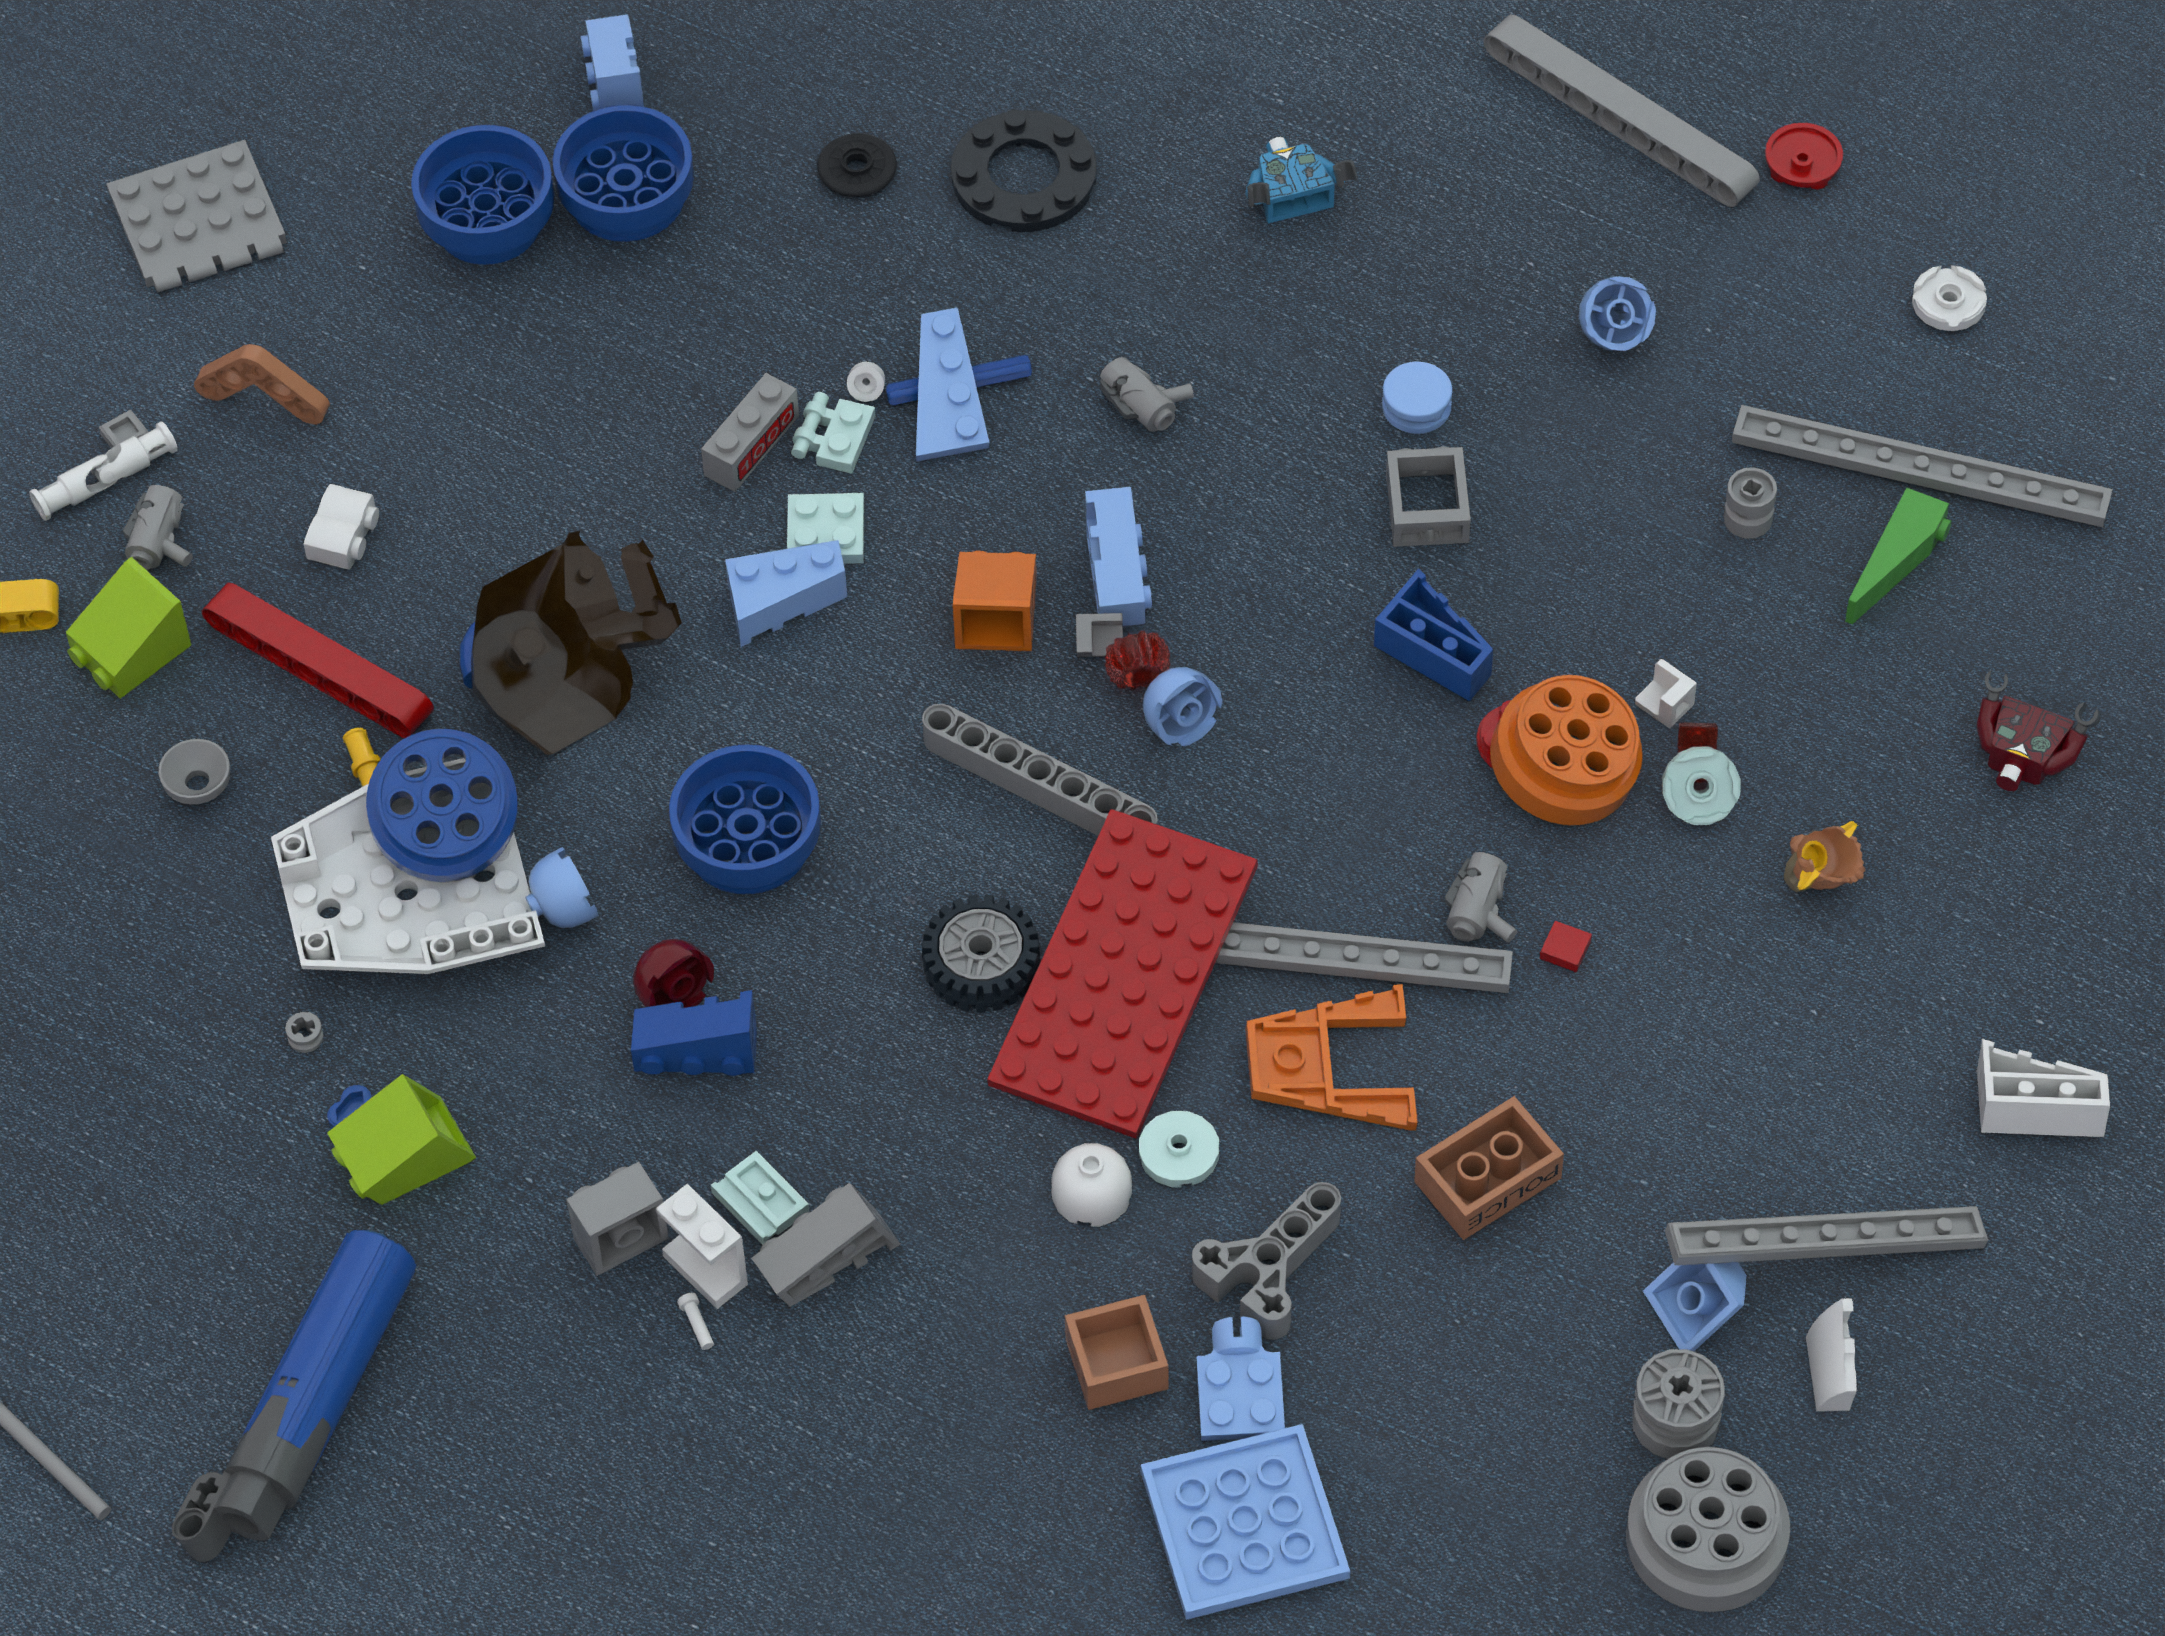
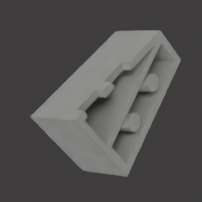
M848 1183L846 1186L839 1187L830 1192L825 1202L812 1212L799 1216L793 1222L792 1227L782 1235L765 1242L761 1246L760 1252L754 1255L752 1260L775 1293L791 1307L834 1283L835 1279L832 1275L852 1263L858 1269L868 1263L865 1257L884 1245H887L889 1250H892L901 1245V1243L876 1208L851 1183Z

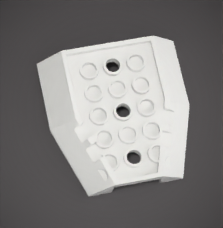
M462 758L443 764L450 770H458L464 766L466 760ZM423 767L406 771L405 773L409 777L417 778L422 776L427 768ZM477 783L472 786L469 793L476 799H485L491 794L492 789L485 783ZM367 784L271 837L302 969L431 974L545 946L537 912L530 909L525 898L530 895L514 833L499 858L483 870L491 871L495 874L489 881L479 882L474 879L475 875L450 882H434L419 879L393 865L377 846L372 836L367 816L366 796L369 785ZM441 790L435 792L431 796L430 801L435 806L445 807L451 803L453 797L449 792ZM399 798L393 802L391 809L395 813L403 815L409 813L414 804L409 799ZM463 820L458 824L456 830L463 836H472L478 831L479 826L473 820ZM426 827L418 833L417 838L422 843L431 844L439 838L440 833L435 828ZM404 889H413L418 892L410 900H401L397 897L399 892ZM328 907H335L340 910L339 914L333 918L326 919L320 916L321 911Z

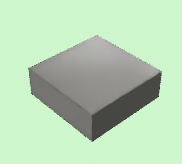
M131 409L99 426L100 435L111 448L132 436L138 438L148 433V430Z

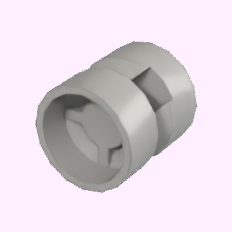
M1744 468L1736 471L1730 477L1724 508V524L1734 535L1745 539L1757 538L1770 530L1777 495V485L1772 475L1762 469Z

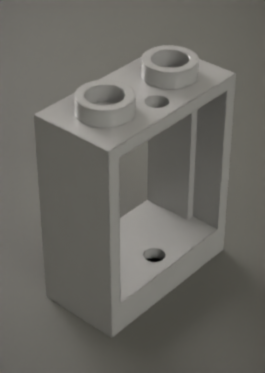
M1442 446L1433 449L1412 450L1404 448L1387 451L1386 479L1393 547L1469 543L1471 519L1463 447L1450 448ZM1454 474L1457 509L1402 510L1399 477Z

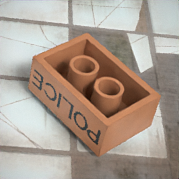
M1513 1096L1417 1156L1414 1182L1458 1235L1465 1240L1561 1179L1564 1153L1517 1098Z

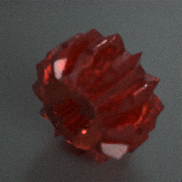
M1141 630L1138 634L1128 633V636L1124 638L1117 637L1114 639V644L1106 647L1105 667L1111 682L1116 683L1118 688L1124 689L1129 687L1131 690H1135L1137 687L1142 686L1147 688L1159 674L1168 670L1171 665L1169 659L1171 656L1165 640L1159 638L1158 633L1151 632L1146 634L1145 631Z

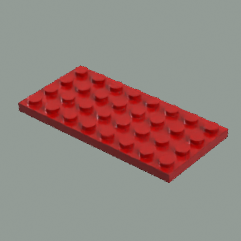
M1110 809L987 1078L988 1086L1137 1139L1258 868V860Z

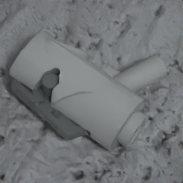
M1126 357L1116 358L1107 364L1100 375L1102 378L1100 380V390L1112 402L1124 419L1136 418L1147 430L1152 432L1165 430L1173 423L1176 409L1174 402L1194 398L1190 383L1165 389L1160 385H1154L1151 382L1150 375L1132 364Z
M149 486L147 493L142 494L135 506L134 512L123 529L124 536L129 540L124 554L127 559L130 557L134 558L146 570L160 566L164 555L184 567L188 566L192 560L193 555L174 543L173 531L174 528H179L181 510L184 505L180 503L182 496L178 492L166 486Z
M1475 852L1471 859H1466L1445 895V903L1451 908L1446 921L1447 927L1451 930L1452 935L1461 941L1469 942L1480 939L1486 927L1507 943L1517 933V929L1498 916L1499 908L1496 905L1497 899L1502 900L1504 880L1507 875V865L1498 857L1484 852Z

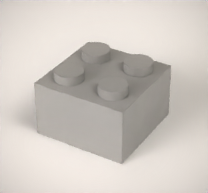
M640 1162L629 1167L618 1168L608 1178L592 1186L581 1187L571 1197L566 1199L573 1239L596 1276L669 1239L667 1223L656 1213V1208L663 1203V1198Z

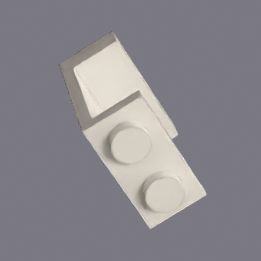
M688 1184L656 1208V1213L679 1234L678 1237L662 1248L663 1257L716 1309L748 1285L742 1236Z

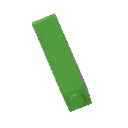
M1906 488L1849 598L1845 622L1855 623L1932 553L1938 540L1945 541L1952 523L1951 520L1947 519L1949 503Z

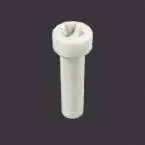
M687 1293L681 1296L677 1303L680 1309L686 1312L701 1349H710L714 1346V1342L697 1306L699 1299L696 1293Z

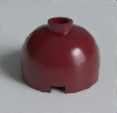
M679 939L663 940L648 948L638 960L633 974L635 994L645 1007L682 1002L684 1004L683 1008L697 1006L706 996L702 991L706 981L708 980L711 984L713 982L714 965L704 952L689 942Z

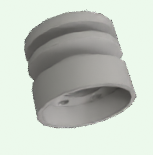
M1669 1349L1654 1355L1642 1366L1636 1381L1632 1411L1633 1430L1640 1443L1651 1453L1669 1459L1680 1452L1694 1448L1710 1447L1714 1443L1720 1428L1721 1411L1725 1397L1724 1379L1717 1366L1704 1355L1688 1349Z

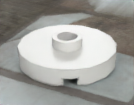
M1951 265V269H1941L1942 266H1937L1922 273L1914 284L1912 305L1916 315L1925 324L1938 330L1957 331L1967 329L1980 320L1985 312L1987 296L1983 281L1974 272L1960 266Z

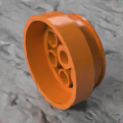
M1579 675L1551 677L1517 694L1505 708L1493 732L1490 747L1491 763L1495 776L1506 794L1518 806L1533 816L1561 825L1593 823L1606 818L1616 811L1625 801L1638 778L1643 756L1638 724L1629 705L1617 692L1607 685ZM1532 729L1539 731L1541 734L1534 732ZM1550 761L1557 763L1559 766L1552 764Z

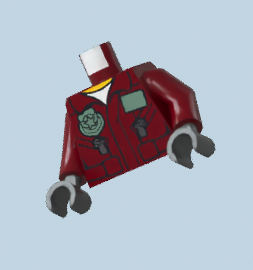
M1990 670L1985 676V686L1988 694L1987 697L1982 698L1976 726L1981 748L1990 754L1988 766L1993 770L1999 771L1996 778L1997 785L2006 791H2016L2021 780L2038 785L2042 783L2047 775L2054 776L2072 766L2088 738L2086 734L2087 729L2097 726L2100 722V711L2097 709L2091 720L2083 721L2082 713L2086 709L2087 704L2085 702L2079 704L2075 710V718L2078 723L2074 728V720L2004 695L2002 701L1998 700L2000 693L2008 686V677L2005 673L2003 685L1999 688H1994L1989 684L1992 672Z

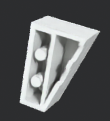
M1982 1039L1977 1067L1981 1133L2104 1137L2110 1109L2107 1074L2058 1060L2056 1065L2032 1059V1053L2019 1050L2018 1054L1994 1048L1995 1042Z

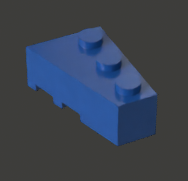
M1420 569L1413 574L1375 619L1374 646L1464 699L1470 701L1490 678L1493 648L1464 617L1460 618L1448 605V599L1442 593L1438 594L1428 584L1426 575Z
M752 990L740 992V999L719 1002L717 996L706 997L704 1005L683 1008L684 1004L682 1002L634 1009L631 1043L634 1071H643L647 1074L683 1072L688 1075L710 1072L724 1073L731 1076L755 1072L757 1026Z

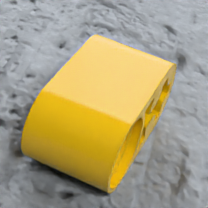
M47 579L0 582V633L47 630L58 624L59 587L55 582Z

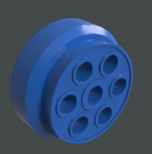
M617 105L588 113L576 120L565 130L558 140L553 154L555 184L561 203L585 230L607 240L636 241L661 232L677 218L693 186L694 168L688 137L683 129L670 117L647 107Z
M432 729L408 736L385 753L370 778L366 796V809L372 836L381 852L393 865L419 879L434 882H450L476 875L499 858L514 833L518 815V801L511 771L494 748L485 741L466 732L452 729ZM451 754H459L466 760L464 766L458 770L446 768L443 762ZM414 761L423 763L427 768L426 772L417 778L409 777L404 772L405 767ZM477 783H485L492 789L491 794L485 799H476L471 796L469 791ZM441 790L449 792L453 797L451 803L445 807L435 806L430 801L431 796L435 792ZM399 798H406L414 805L409 813L400 815L391 809L393 802ZM463 820H473L479 826L478 831L472 836H463L458 833L456 828ZM432 827L440 833V836L434 843L425 844L417 838L418 833L423 828Z
M735 745L708 753L685 770L678 779L670 798V824L674 845L678 854L705 882L730 893L756 894L772 890L784 884L801 869L806 859L814 850L820 834L821 815L819 797L812 777L794 758L770 747ZM765 804H774L771 806H764ZM743 832H752L750 834H742ZM791 832V834L782 835V833Z

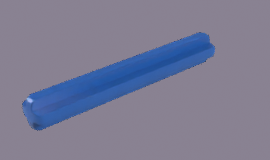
M1021 355L972 366L976 387H982L1029 377L1032 373V368L1028 356ZM919 377L887 384L886 395L890 405L918 400Z

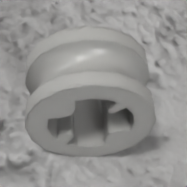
M300 1012L291 1016L287 1021L285 1030L288 1042L292 1049L297 1052L307 1053L314 1051L323 1042L324 1035L321 1022L316 1015L310 1012ZM306 1028L311 1035L303 1037L298 1030Z

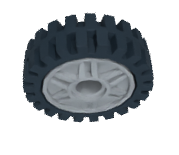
M977 895L968 896V904H964L961 898L954 900L953 909H950L947 905L939 909V917L934 915L930 919L929 928L926 927L923 934L922 961L927 982L930 987L933 986L934 993L939 998L945 995L946 1003L953 1007L958 1001L960 1009L969 1012L971 1005H976L977 1013L986 1012V1005L990 1004L993 1011L1001 1010L1003 1001L1008 1006H1011L1017 1002V994L1022 998L1026 995L1040 964V944L1036 926H1033L1032 919L1028 914L1023 916L1021 907L1015 904L1010 908L1009 900L1002 897L998 904L994 903L993 895H985L984 902H978ZM986 952L987 954L977 955L975 953Z

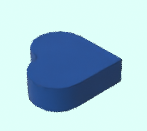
M353 1085L343 1091L341 1101L334 1103L328 1110L327 1118L331 1129L372 1098L370 1091L366 1087Z

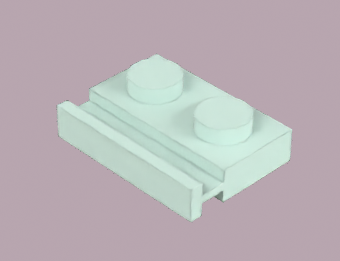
M757 1151L725 1174V1178L720 1182L711 1184L712 1194L762 1245L775 1234L779 1235L790 1227L799 1216L809 1212V1204Z

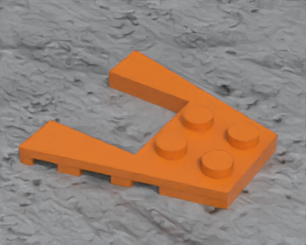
M1403 984L1393 985L1392 990L1373 994V991L1356 994L1354 999L1333 1004L1331 1000L1319 1003L1315 1009L1296 1013V1009L1247 1021L1245 1032L1251 1098L1416 1131L1418 1122L1414 1088H1333L1328 1028L1405 1027L1406 1010Z

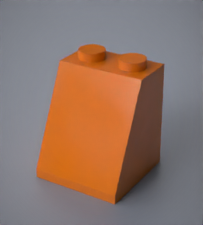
M985 551L959 552L953 595L955 649L1032 651L1037 580L1036 554H1025L1022 552L987 553Z

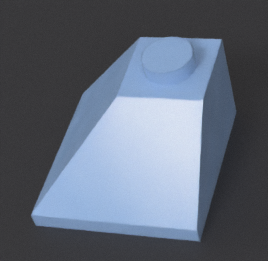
M1673 1262L1643 1292L1677 1347L1694 1352L1744 1306L1746 1273L1739 1262L1677 1266Z

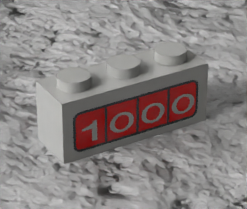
M765 373L701 448L704 476L735 492L799 417L797 389Z

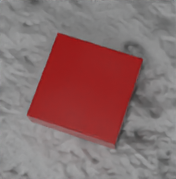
M1555 921L1540 951V959L1577 972L1591 943L1592 934Z

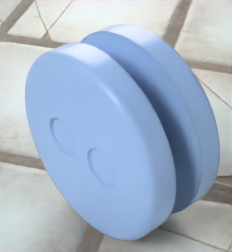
M1408 362L1397 366L1387 375L1383 384L1382 409L1388 422L1395 428L1412 434L1428 433L1442 426L1448 419L1452 405V384L1443 370L1426 362Z

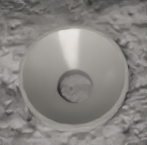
M190 739L174 745L164 754L159 764L158 774L161 785L172 799L184 804H201L216 798L227 787L230 780V763L227 754L218 744L204 739ZM195 776H204L209 779L207 786L201 790L189 789L187 783Z

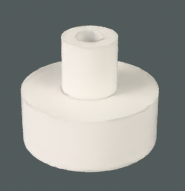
M872 362L856 364L850 370L847 378L849 393L855 399L863 402L877 399L885 385L884 372L878 365Z

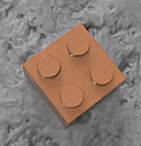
M1145 1295L1065 1315V1338L1088 1410L1169 1389L1168 1363Z

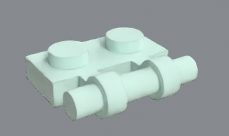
M816 392L813 400L809 401L804 409L803 416L805 419L802 426L798 427L792 439L794 446L791 454L795 458L804 459L807 451L817 452L816 464L818 466L852 474L875 419V407L839 399L835 410L828 409L826 405L829 397L823 392ZM818 424L828 427L824 436L815 433Z

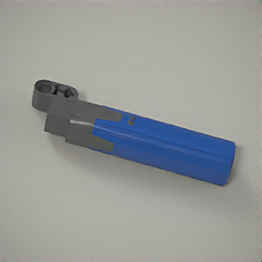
M353 1230L350 1233H346L250 1418L223 1475L217 1472H208L196 1479L173 1521L172 1534L193 1560L207 1562L214 1559L223 1549L231 1532L252 1540H268L283 1511L293 1508L297 1503L415 1273V1261L401 1244L394 1242L381 1233L370 1230Z

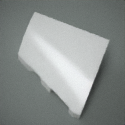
M1852 1298L1840 1299L1826 1309L1813 1323L1806 1336L1816 1411H1849L1857 1391L1854 1360L1855 1341L1849 1336L1848 1319L1853 1311Z

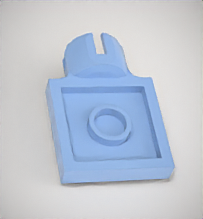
M1232 1317L1216 1321L1212 1328V1352L1205 1356H1197L1196 1358L1201 1441L1244 1439L1285 1429L1280 1352L1264 1350L1261 1326L1258 1320L1254 1318L1240 1317V1337L1233 1336Z

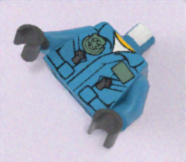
M1276 137L1267 143L1266 149L1268 153H1264L1259 157V168L1252 171L1245 195L1248 199L1249 207H1253L1254 204L1263 203L1266 220L1269 224L1333 208L1335 184L1338 187H1342L1347 180H1358V176L1352 160L1333 164L1323 156L1315 154L1307 144L1289 147L1285 138Z

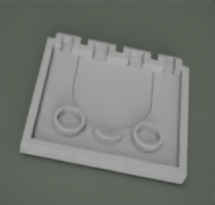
M245 140L106 183L108 193L146 286L154 285L157 293L181 286L182 281L180 277L186 275L190 283L217 274L216 265L221 264L224 271L252 263L250 254L256 253L259 260L284 253L282 244L287 243L285 232Z

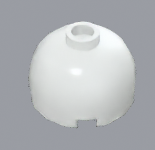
M1084 1143L1071 1148L1059 1158L1052 1174V1200L1057 1211L1069 1222L1078 1224V1221H1081L1083 1223H1091V1227H1100L1115 1221L1127 1210L1129 1199L1132 1195V1176L1124 1158L1114 1149L1098 1143Z

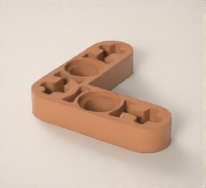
M254 344L244 345L206 364L201 368L194 382V388L200 395L216 401L223 400L255 384L297 418L309 424L321 423L330 406L329 400L320 391L266 349Z

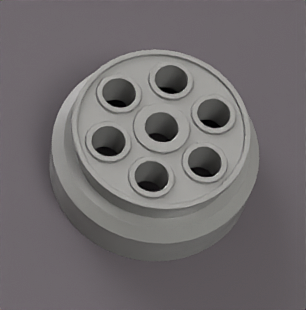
M1694 1448L1680 1452L1656 1466L1643 1478L1636 1488L1628 1513L1626 1528L1627 1550L1634 1569L1652 1591L1663 1599L1677 1606L1695 1611H1726L1752 1602L1775 1582L1786 1558L1790 1536V1519L1786 1503L1780 1491L1768 1475L1752 1460L1724 1448ZM1696 1475L1702 1477L1705 1481L1694 1483L1688 1480L1687 1477ZM1739 1484L1747 1490L1738 1492L1732 1490L1729 1486ZM1669 1503L1676 1506L1677 1509L1666 1511L1659 1505ZM1705 1512H1712L1718 1515L1720 1518L1715 1520H1709L1704 1518L1701 1514ZM1755 1521L1762 1527L1757 1529L1749 1528L1744 1525V1522ZM1677 1540H1684L1689 1542L1692 1546L1688 1548H1680L1676 1546L1673 1542ZM1727 1549L1734 1555L1723 1557L1717 1554L1716 1550Z

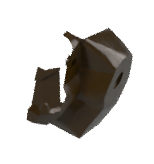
M580 531L568 533L566 540L560 546L482 587L477 603L471 654L473 693L482 705L501 723L546 755L558 752L616 719L630 701V692L633 685L631 667L622 650L662 644L682 623L676 603L666 602L651 564L654 556L643 539L640 543H633L621 548V561L636 605L632 613L619 610L617 597L602 558L592 552L581 540Z

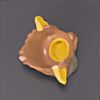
M1850 821L1840 827L1831 826L1822 831L1812 830L1808 835L1801 834L1792 837L1790 841L1792 854L1786 863L1784 872L1786 884L1795 892H1803L1811 888L1817 890L1833 889L1844 883L1852 884L1859 879H1863V872L1866 870L1863 866L1864 861L1860 851L1861 844L1853 836L1858 825L1854 821Z

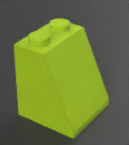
M132 557L123 563L66 631L70 646L67 652L72 661L79 668L85 666L92 672L95 682L103 690L110 689L120 699L191 646L181 601Z
M401 1074L327 1132L335 1146L331 1149L332 1154L344 1168L349 1170L352 1176L349 1179V1183L353 1190L362 1199L368 1197L381 1205L460 1168L476 1158L442 1098L404 1074Z

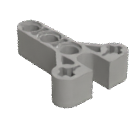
M1327 1182L1314 1183L1260 1237L1226 1243L1214 1239L1199 1242L1192 1251L1193 1282L1217 1303L1240 1283L1245 1282L1255 1285L1240 1300V1317H1250L1258 1320L1261 1326L1262 1337L1271 1340L1282 1338L1288 1333L1291 1326L1292 1302L1290 1296L1286 1293V1279L1339 1225L1341 1215L1340 1191L1334 1185ZM1322 1205L1327 1206L1330 1209L1321 1211L1315 1209V1207ZM1297 1232L1303 1234V1236L1294 1238L1288 1236V1234ZM1270 1259L1276 1261V1263L1265 1265L1261 1261Z

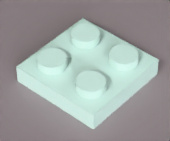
M864 493L788 495L787 549L838 540L844 564L864 563Z

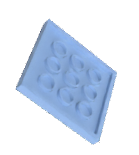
M1303 1424L1141 1464V1475L1186 1620L1350 1579V1568Z

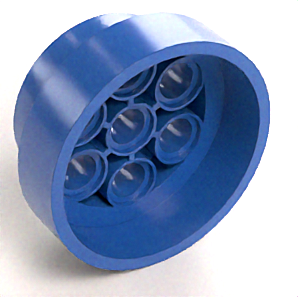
M469 126L440 137L422 153L412 174L414 204L422 229L433 241L444 247L451 255L473 264H497L522 254L533 244L539 232L544 228L554 207L552 174L546 154L527 135L503 126Z

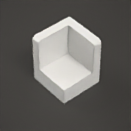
M1660 659L1655 664L1653 681L1635 698V705L1670 729L1694 705L1697 683L1665 660Z

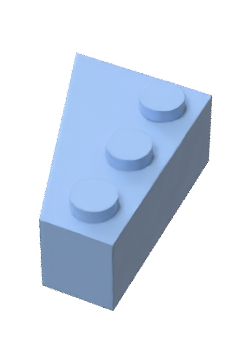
M628 14L585 20L587 35L581 36L583 56L591 57L592 61L585 63L588 84H596V89L590 90L593 111L617 105L644 107L640 71L636 62L637 57Z
M1131 487L1085 491L1086 537L1097 613H1122L1123 626L1145 624V609L1152 608L1150 585L1143 586L1142 581L1143 577H1147V564L1145 554L1139 555L1138 547L1143 546L1141 525L1135 524Z
M838 540L725 559L728 588L741 647L751 643V638L769 629L772 632L784 627V622L803 614L806 617L847 597L845 568Z

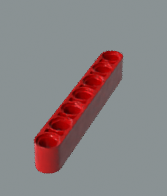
M226 583L202 609L203 618L218 632L402 738L413 735L434 711L433 703L420 690L233 583Z

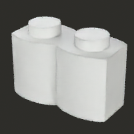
M330 484L322 497L318 512L312 520L305 537L304 548L306 558L348 570L351 569L355 560H361L366 547V539L364 537L369 529L374 530L379 518V509L375 507L373 494Z

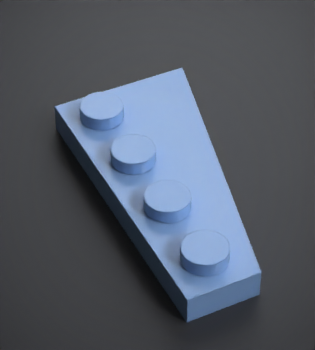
M958 307L921 314L916 462L989 448V438Z

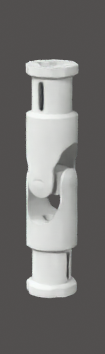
M161 421L156 424L154 430L138 438L132 436L108 450L106 454L98 455L57 476L56 482L39 491L35 488L29 491L30 498L43 520L47 521L51 519L52 513L69 504L75 506L115 484L118 479L128 477L150 466V461L167 452L172 454L177 452L176 441L166 424ZM91 471L99 482L86 485V476Z

